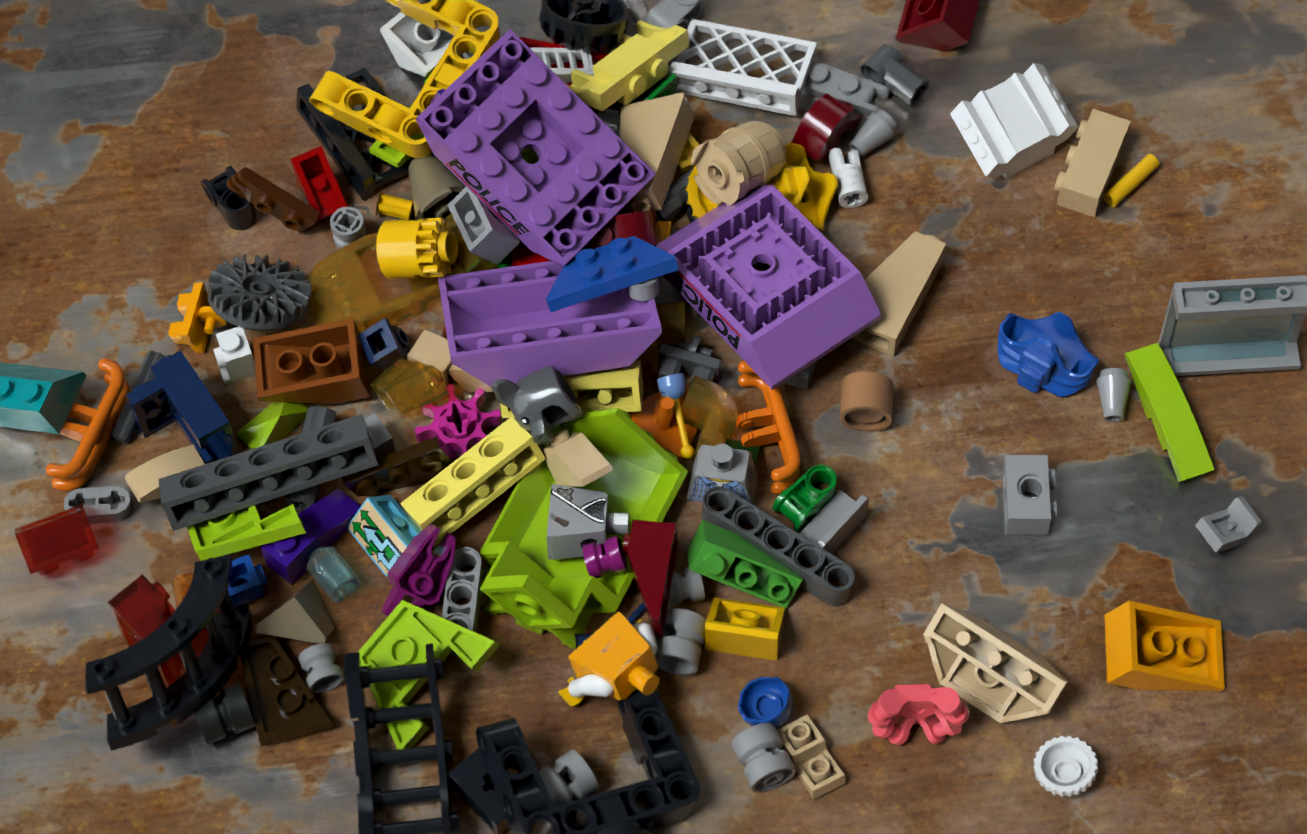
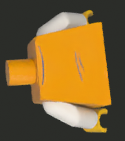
M618 611L568 656L577 679L570 677L567 681L569 686L559 690L558 694L569 706H575L580 703L585 695L611 696L617 700H625L636 689L644 695L652 694L659 685V678L654 674L658 668L654 656L658 647L653 627L648 623H643L641 619H638L636 624L632 626Z

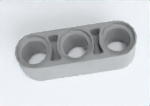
M461 547L454 552V560L446 580L442 618L477 633L482 598L480 587L484 582L481 556L473 548ZM464 566L474 567L470 572L463 573L459 571ZM461 598L470 599V602L465 605L455 604ZM454 651L450 653L452 656L459 657Z

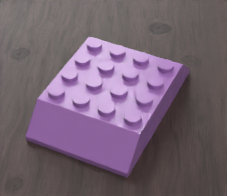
M554 261L438 277L451 363L489 386H492L494 381L502 379L516 383L522 377L554 365L563 376L628 367L662 334V327L655 300H634L629 296L628 287L550 312L546 298L564 267Z

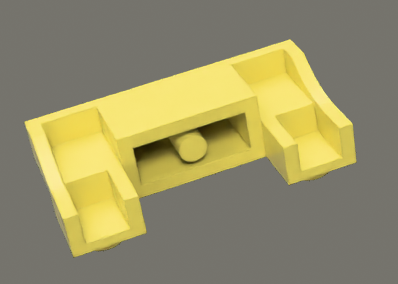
M639 20L636 23L637 34L633 37L622 34L620 46L593 65L594 76L574 69L571 71L572 85L568 87L587 106L589 105L600 111H604L614 102L628 105L668 75V62L690 46L688 30L677 25L661 28Z

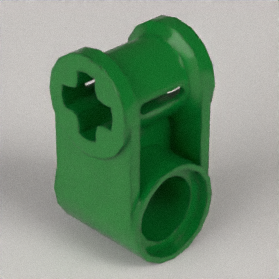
M822 464L809 468L792 486L786 488L777 497L772 506L773 511L777 514L782 513L794 524V529L800 533L837 494L836 473L831 467ZM817 483H825L829 487L823 490H818L814 488L813 485Z

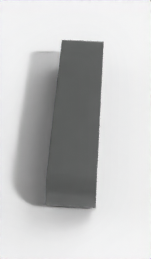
M715 486L705 492L702 502V520L736 533L801 576L802 582L799 587L831 606H841L849 601L855 574L848 564L731 490L722 486ZM713 506H721V507H723L725 510H724V511H714V510L711 509V507H713ZM749 524L755 529L744 530L740 526ZM779 543L785 548L774 549L770 544ZM809 562L815 567L804 568L799 563ZM839 581L845 586L834 587L829 582Z

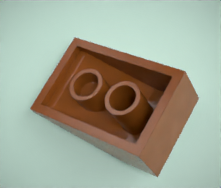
M354 318L253 338L258 400L268 402L339 404L369 398L365 351L358 338V334L361 332Z

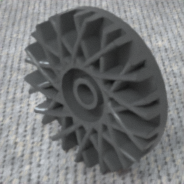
M244 254L242 259L234 257L233 265L225 259L223 265H217V271L212 269L209 276L207 298L214 312L233 325L251 330H277L295 324L308 312L311 298L310 280H304L305 272L299 271L298 267L293 271H289V261L281 263V259L278 258L276 265L268 266V255H265L262 259L259 255H256L254 264H248L246 254Z

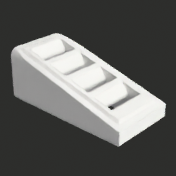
M530 48L564 83L572 82L571 71L574 69L594 76L590 49L585 53L582 48H572L571 50L567 48ZM582 60L584 68H577L576 61ZM569 62L570 68H564L563 63ZM551 64H557V68H551Z

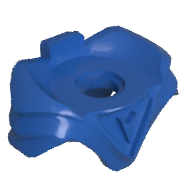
M1056 312L1043 318L1026 319L1009 313L1000 324L998 332L999 362L1005 369L1018 374V385L1033 393L1038 392L1042 387L1058 397H1066L1076 393L1090 383V378L1094 374V369L1099 363V359L1085 347L1069 316Z

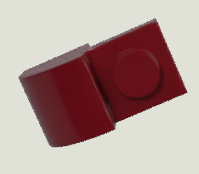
M827 93L820 97L807 111L791 143L802 145L807 155L816 161L829 157V149L836 148L844 132L858 128L863 116L855 112L854 107L844 100H837Z
M641 211L615 215L588 242V249H596L608 245L617 238H629L632 236L654 246L659 244L662 240L657 211Z

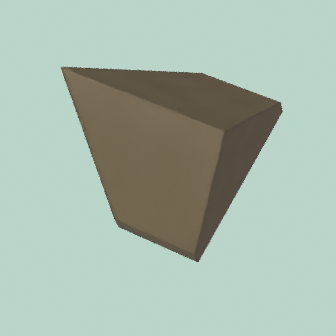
M313 579L267 614L255 626V633L319 644L327 643L333 637L335 627Z

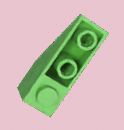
M702 520L687 547L689 570L784 608H787L802 582L801 576L736 533Z

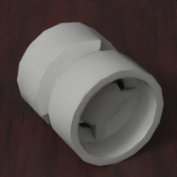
M685 609L667 610L663 636L656 640L658 650L654 656L658 669L676 675H691L698 671L702 653L699 646L705 640L706 619L703 616Z
M762 723L752 726L739 733L731 742L739 763L746 765L744 775L753 792H765L777 788L789 781L796 773L788 752L780 750L783 746V741L773 723Z
M574 749L569 750L556 759L553 769L546 766L539 771L553 806L572 802L575 798L578 800L586 798L599 789L598 782L590 767ZM567 779L570 785L567 786L564 780Z

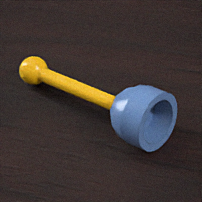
M684 373L661 377L657 379L661 395L664 398L669 397L673 399L675 403L674 411L683 446L680 453L683 458L689 459L694 455V448L689 445L679 401L686 392V380Z

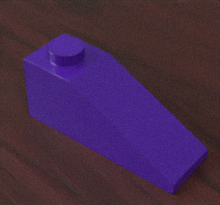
M337 489L299 513L306 533L260 546L266 565L289 584L293 585L347 530L348 524L361 506L340 489Z

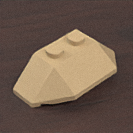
M944 602L941 603L923 633L926 644L929 647L939 684L954 689L962 699L999 723L1048 714L1068 683L1038 654L983 619Z

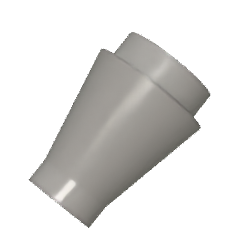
M883 110L871 113L855 138L849 143V146L852 150H858L859 157L863 158L870 151L892 139L898 126L894 119Z
M1103 369L1100 371V377L1096 380L1103 409V420L1107 422L1123 421L1131 379L1128 378V372L1124 369Z

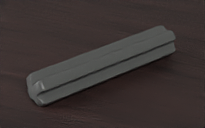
M149 351L146 354L129 393L139 384L150 382L154 379L150 367L164 357L163 354L155 351ZM127 398L111 431L112 439L122 444L130 442L137 426Z

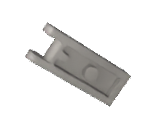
M813 60L802 93L817 99L828 93L837 100H844L854 107L855 112L869 117L871 113H877L880 110L877 106L870 104L873 97L877 96L886 99L890 94V89L882 84Z

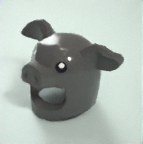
M554 365L536 370L522 377L516 383L506 379L497 380L492 383L491 388L498 402L511 408L518 425L532 434L534 443L547 444L553 442V430L556 426L584 416L574 392Z

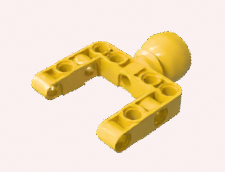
M385 0L400 8L401 13L416 19L418 22L435 30L438 27L454 35L411 108L332 71H326L309 98L310 103L324 114L410 157L424 158L430 155L432 150L425 136L420 140L410 138L415 133H422L416 118L431 104L437 91L441 89L446 90L500 39L497 14L491 8L474 0H432L427 4L419 3L420 0ZM487 26L490 28L485 32H479L476 30L478 27ZM467 52L474 54L467 59L460 57L461 54ZM359 104L367 106L361 111L352 110L354 106Z

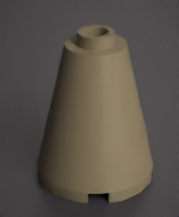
M431 153L424 158H414L409 164L408 172L416 220L443 217L444 222H449L450 224L449 231L454 232L457 239L461 238L460 230L447 205L466 186L434 154Z

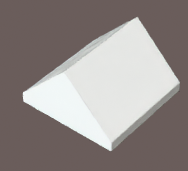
M420 0L419 3L427 4L432 0ZM401 12L380 28V32L398 66L424 77L434 70L454 35L438 27L435 30Z

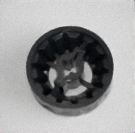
M542 0L539 17L540 27L545 35L550 37L556 45L565 43L567 49L571 50L573 47L582 48L585 53L590 48L602 52L606 48L612 49L621 42L622 34H626L629 9L621 0Z

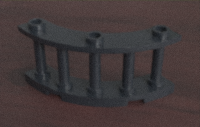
M231 554L194 562V574L187 594L175 612L154 632L118 653L86 663L85 690L87 695L104 691L112 713L107 714V742L111 751L150 739L158 735V728L167 725L175 719L178 723H181L209 702L238 667L236 661L242 650L247 649L252 630V614L249 606L235 609L229 595L228 587L232 574ZM205 628L209 638L203 651L197 658L191 642ZM179 653L186 672L166 688L158 666ZM145 675L153 697L127 708L118 686Z
M432 643L426 644L425 663L369 669L368 666H361L359 652L345 654L344 675L350 719L358 718L357 721H353L355 734L353 748L356 776H359L360 793L357 794L359 834H434L442 832L444 834H460L458 812H451L447 762L454 761L451 739L445 740L438 685V680L444 679L442 657L435 658ZM428 677L431 703L375 710L373 706L367 707L364 688H370V684ZM433 718L436 745L379 752L378 748L371 749L369 729L376 728V724ZM438 760L440 785L384 792L381 791V788L375 789L373 771L380 770V766ZM441 800L442 817L390 824H383V821H377V811H383L385 806Z

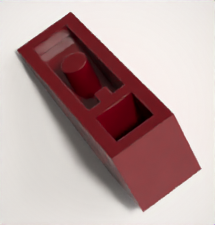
M633 520L631 533H625L623 554L629 557L631 570L655 636H663L679 547L676 523Z

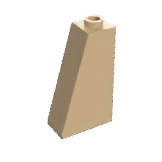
M684 92L621 106L620 139L656 173L625 205L628 213L661 210L664 205L694 120V113Z
M915 231L864 279L881 313V319L851 339L894 356L944 263L946 243L941 242L933 235H924Z

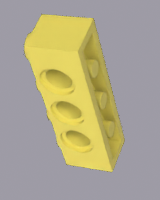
M511 416L400 504L420 531L431 524L440 529L433 545L435 547L447 532L453 533L546 458L537 443H534L532 436L521 428Z

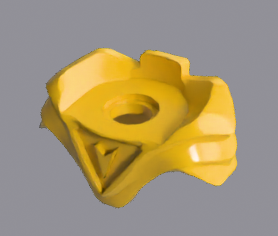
M787 143L785 145L786 161L782 171L765 185H773L821 232L825 230L826 215L831 200L838 188L837 177L832 173L814 171L809 165L805 148L799 144ZM803 195L805 198V203L801 202Z

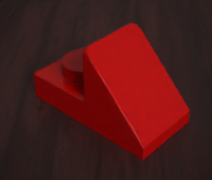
M322 146L290 158L298 188L303 190L309 206L320 212L316 221L332 215L342 207H348Z

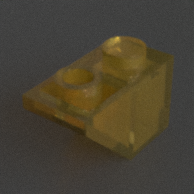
M401 358L370 383V386L386 409L400 415L430 404L448 394V391L442 384L444 378L437 368L433 365L429 366L417 361L413 362Z

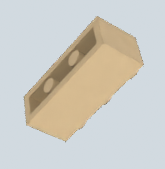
M1092 109L1088 121L1082 119L1076 138L1080 139L1077 146L1071 145L1065 164L1069 165L1066 172L1060 171L1055 183L1054 190L1059 191L1057 205L1092 217L1096 216L1103 195L1106 192L1127 141L1131 121L1096 109Z

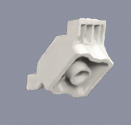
M1033 63L1024 74L1014 73L1010 78L997 86L985 91L981 90L971 102L962 100L950 113L986 177L992 178L1003 175L1007 179L1054 154L1055 146L1066 141L1078 128L1076 121L1044 65Z

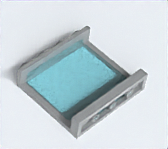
M1307 275L1174 283L1158 343L1175 376L1300 369L1301 362L1297 340L1307 314Z

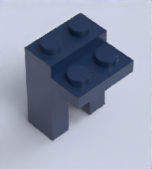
M181 350L173 355L162 357L155 365L150 367L154 379L150 382L139 384L132 392L126 395L138 429L144 438L176 422L190 444L194 445L205 464L239 454L229 420Z

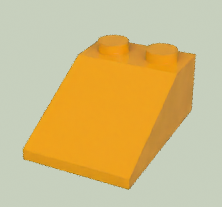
M1128 601L1105 614L1108 684L1137 690L1222 691L1225 689L1220 620Z

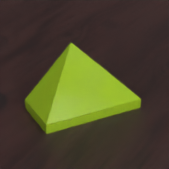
M273 402L236 433V436L249 449L282 440L305 420L308 408L303 403Z

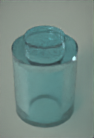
M319 547L309 556L307 570L332 602H340L346 599L359 587L360 578L335 547Z

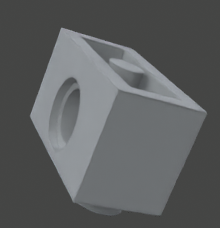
M467 187L447 205L471 253L498 265L520 243L518 237Z
M1005 455L1002 468L1005 535H1048L1051 521L1057 520L1056 500H1050V490L1055 489V469L1048 468V455ZM1032 492L1036 494L1037 497L1029 498L1023 495V493Z

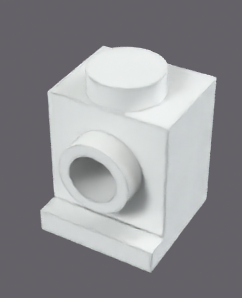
M236 327L217 333L216 337L219 347L213 349L224 383L228 384L256 375L255 362L243 328Z

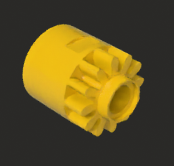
M443 217L424 218L415 221L407 219L383 222L379 228L376 242L377 259L383 275L388 279L445 277L446 274H450V264L455 263L458 255V241L454 232L449 231V222H444Z

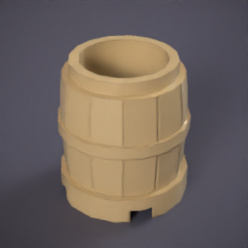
M762 121L743 123L737 127L725 130L715 139H709L699 144L693 150L691 166L696 164L698 172L694 179L702 193L709 200L718 205L724 202L727 203L726 206H730L742 199L747 193L768 183L782 171L786 161V148L778 132L769 124Z

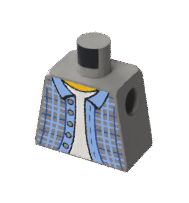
M727 444L699 446L691 470L687 500L703 502V496L708 489L722 486L754 505L758 474L751 453L746 450L732 449Z

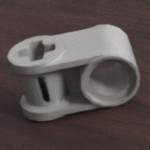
M662 0L650 10L645 22L661 28L677 25L688 30L691 19L700 20L702 18L704 8L700 2L701 0Z

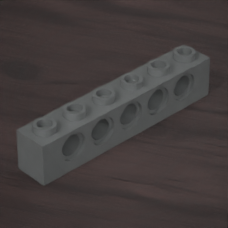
M363 414L160 478L158 480L161 504L173 531L377 466L378 461Z

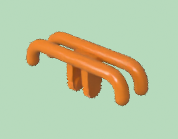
M102 358L98 362V368L106 372L104 382L109 385L98 408L94 409L74 403L68 415L88 423L89 426L65 421L61 429V435L80 441V444L73 458L67 464L50 463L46 466V473L53 477L52 486L56 490L69 492L86 485L92 477L111 438V431L127 398L126 395L130 391L129 383L125 380L124 370L117 362L111 359Z
M743 360L738 364V370L742 373L737 380L739 386L759 388L763 393L767 407L738 415L735 422L739 429L767 426L743 434L741 442L745 448L778 442L784 466L775 468L771 472V478L775 482L771 484L770 490L773 494L780 495L800 478L801 455L780 387L778 386L772 390Z

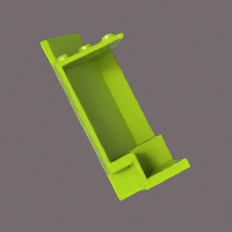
M619 408L583 413L584 416L577 420L566 421L554 428L553 435L563 430H568L569 433L582 432L611 464L613 471L584 487L576 488L605 492L608 495V513H629L628 533H631L633 520L663 522L688 470L678 462V458L673 453L664 450L655 442V437L651 433L642 430L631 420L632 417L629 413ZM550 443L538 444V447L542 448ZM544 460L518 481L479 552L481 558L492 566L480 587V590L490 597L483 611L495 616L498 613L510 614L516 619V625L543 635L544 631L548 630L560 639L563 645L575 649V634L584 633L593 613L616 612L634 575L628 555H626L628 570L619 573L609 571L603 577L597 579L589 575L584 556L548 559L547 527L551 484H556ZM607 534V538L619 536L623 545L624 535Z

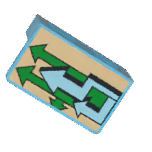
M391 495L367 497L347 526L349 532L385 576H388V571L413 538L421 532Z

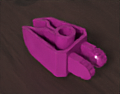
M431 524L413 538L387 573L389 583L393 587L383 605V614L389 616L405 594L412 597L409 603L419 608H422L424 603L432 605L439 602L454 560L456 543L453 535L447 532L432 552V547L440 530L438 527Z

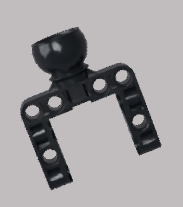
M636 689L625 700L616 699L619 712L624 721L622 724L623 730L637 764H642L648 780L558 806H553L535 760L515 718L478 727L476 729L477 744L512 833L653 834L651 832L653 829L688 818L699 797L700 786L657 689L650 695H644ZM644 730H651L656 735H650L646 733ZM506 768L516 769L520 774H512ZM671 793L680 794L685 800L677 799ZM637 803L646 804L651 810L642 809ZM568 823H575L582 828V830L572 829L571 827H569Z

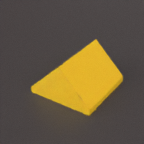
M714 597L705 623V650L777 661L785 608Z

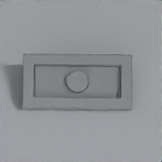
M839 490L799 534L830 554H833L867 517L869 498L862 494L855 501L842 490Z

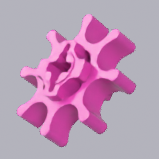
M449 384L446 386L449 400L445 405L434 406L427 400L421 401L423 415L429 416L434 420L428 426H417L415 428V435L418 442L438 436L452 451L459 452L462 456L487 436L484 433L487 427L500 426L502 424L500 410H494L490 413H483L478 410L485 403L483 389L478 388L470 400L462 401L456 398L454 385ZM455 419H459L460 425H462V433H458Z

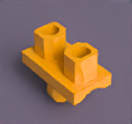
M203 282L194 283L192 292L179 294L177 307L178 311L184 316V320L171 323L168 332L170 338L176 344L188 345L195 353H204L209 335L213 334L215 328L224 327L227 323L209 305L208 292Z

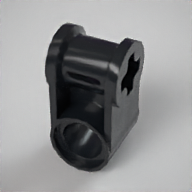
M229 165L222 174L209 181L205 178L200 182L207 198L218 209L228 225L235 230H245L250 228L256 221V213L251 202L228 189L226 185L227 180L236 174L235 169Z

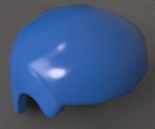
M759 677L749 681L740 692L738 711L743 720L751 727L762 723H773L776 728H779L791 717L794 708L793 696L789 687L779 677Z

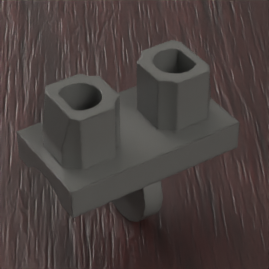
M695 335L691 344L680 341L678 348L662 343L659 349V378L684 373L685 375L692 376L689 383L690 390L707 395L713 383L719 384L722 376V372H720L721 360L712 357L713 350L702 347V336Z

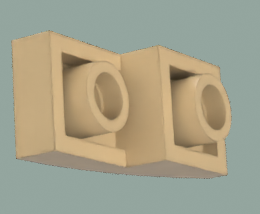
M190 445L145 462L127 473L125 480L138 502L143 503L161 498L158 479L204 465L205 463L194 445Z
M808 715L777 729L783 741V750L788 752L797 775L813 800L846 784L844 773L827 750L825 739Z

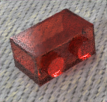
M83 504L15 529V536L30 574L39 572V575L42 576L52 573L60 568L59 563L73 559L74 563L84 561L94 556L93 551L99 549Z

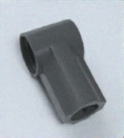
M888 44L882 45L860 66V71L865 79L887 86L891 92L909 105H915L928 89L929 81L904 64L900 53Z

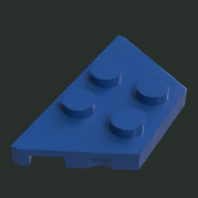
M635 236L617 238L608 245L596 249H584L578 252L562 268L546 301L550 312H554L677 271L679 268L674 255Z

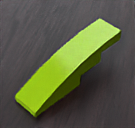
M1159 343L1125 353L1124 355L1147 420L1152 419L1162 450L1168 451L1178 482L1214 471V466L1188 401Z

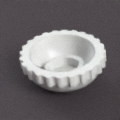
M1072 736L1054 737L1051 741H1046L1045 745H1041L1040 750L1036 752V758H1034L1036 779L1039 780L1040 786H1044L1045 790L1051 791L1053 795L1058 794L1061 797L1079 795L1080 792H1085L1087 787H1091L1092 781L1096 780L1098 762L1095 752H1092L1091 746H1087L1086 742L1080 741L1079 738H1072Z

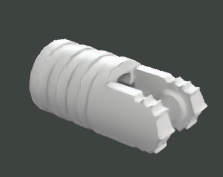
M840 148L829 149L828 156L832 174L836 175L838 181L836 192L839 204L845 208H855L863 205L868 200V194L858 150L848 152L845 164Z

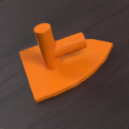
M686 386V392L679 401L689 445H691L697 432L698 411L693 393L689 386ZM660 392L654 393L643 400L641 411L629 413L632 417L631 420L642 430L651 433L655 437V442L664 450L683 459L680 453L683 446L674 411L675 403L669 397L664 398Z

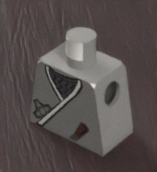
M551 484L547 527L548 559L583 557V545L592 542L598 545L605 543L607 534L625 535V533H628L629 513H608V495L605 492Z

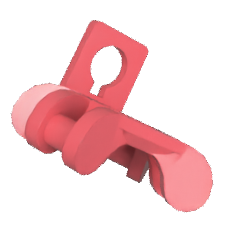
M929 684L896 685L894 689L884 691L878 698V701L874 702L868 710V720L872 724L873 734L882 739L888 738L890 743L897 746L906 742L913 724H920L927 739L936 745L944 741L945 735L953 737L962 731L961 724H964L969 718L967 705L961 700L954 689L949 687L931 688Z

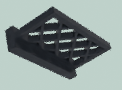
M366 68L344 76L355 83L363 81L367 88L387 97ZM309 84L297 88L296 110L362 200L374 196L375 188L409 174L410 160L396 168L369 153L368 150L357 148L355 145L357 138L375 142L376 139L351 127L342 126L338 120L316 109L309 101L316 88L312 89ZM362 105L361 110L365 109L367 106ZM373 161L391 165L390 170L377 175L372 168Z

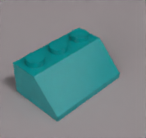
M0 362V427L60 434L87 375L80 371Z

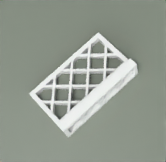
M691 19L688 27L690 46L678 54L676 61L671 62L668 70L669 77L673 73L677 75V93L684 92L685 95L797 116L800 107L799 99L817 50V42ZM697 31L709 33L713 37L701 44H698L694 39ZM736 38L741 39L744 44L729 50L724 42ZM768 44L772 45L775 50L761 56L755 48ZM718 45L723 54L709 60L704 51ZM794 50L806 52L805 57L795 62H792L787 54ZM750 51L755 60L741 66L735 57ZM699 55L704 62L698 66L684 64L687 59ZM781 57L786 66L772 72L767 63ZM730 61L735 68L726 72L716 70L715 67ZM761 67L766 75L757 78L748 76L746 73ZM790 73H793L797 79L795 85L779 82L778 80Z

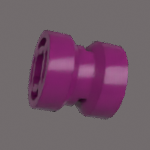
M619 536L607 538L605 543L599 545L592 542L582 546L584 561L590 576H594L597 579L603 577L609 571L619 573L628 570L626 555L623 554V545Z

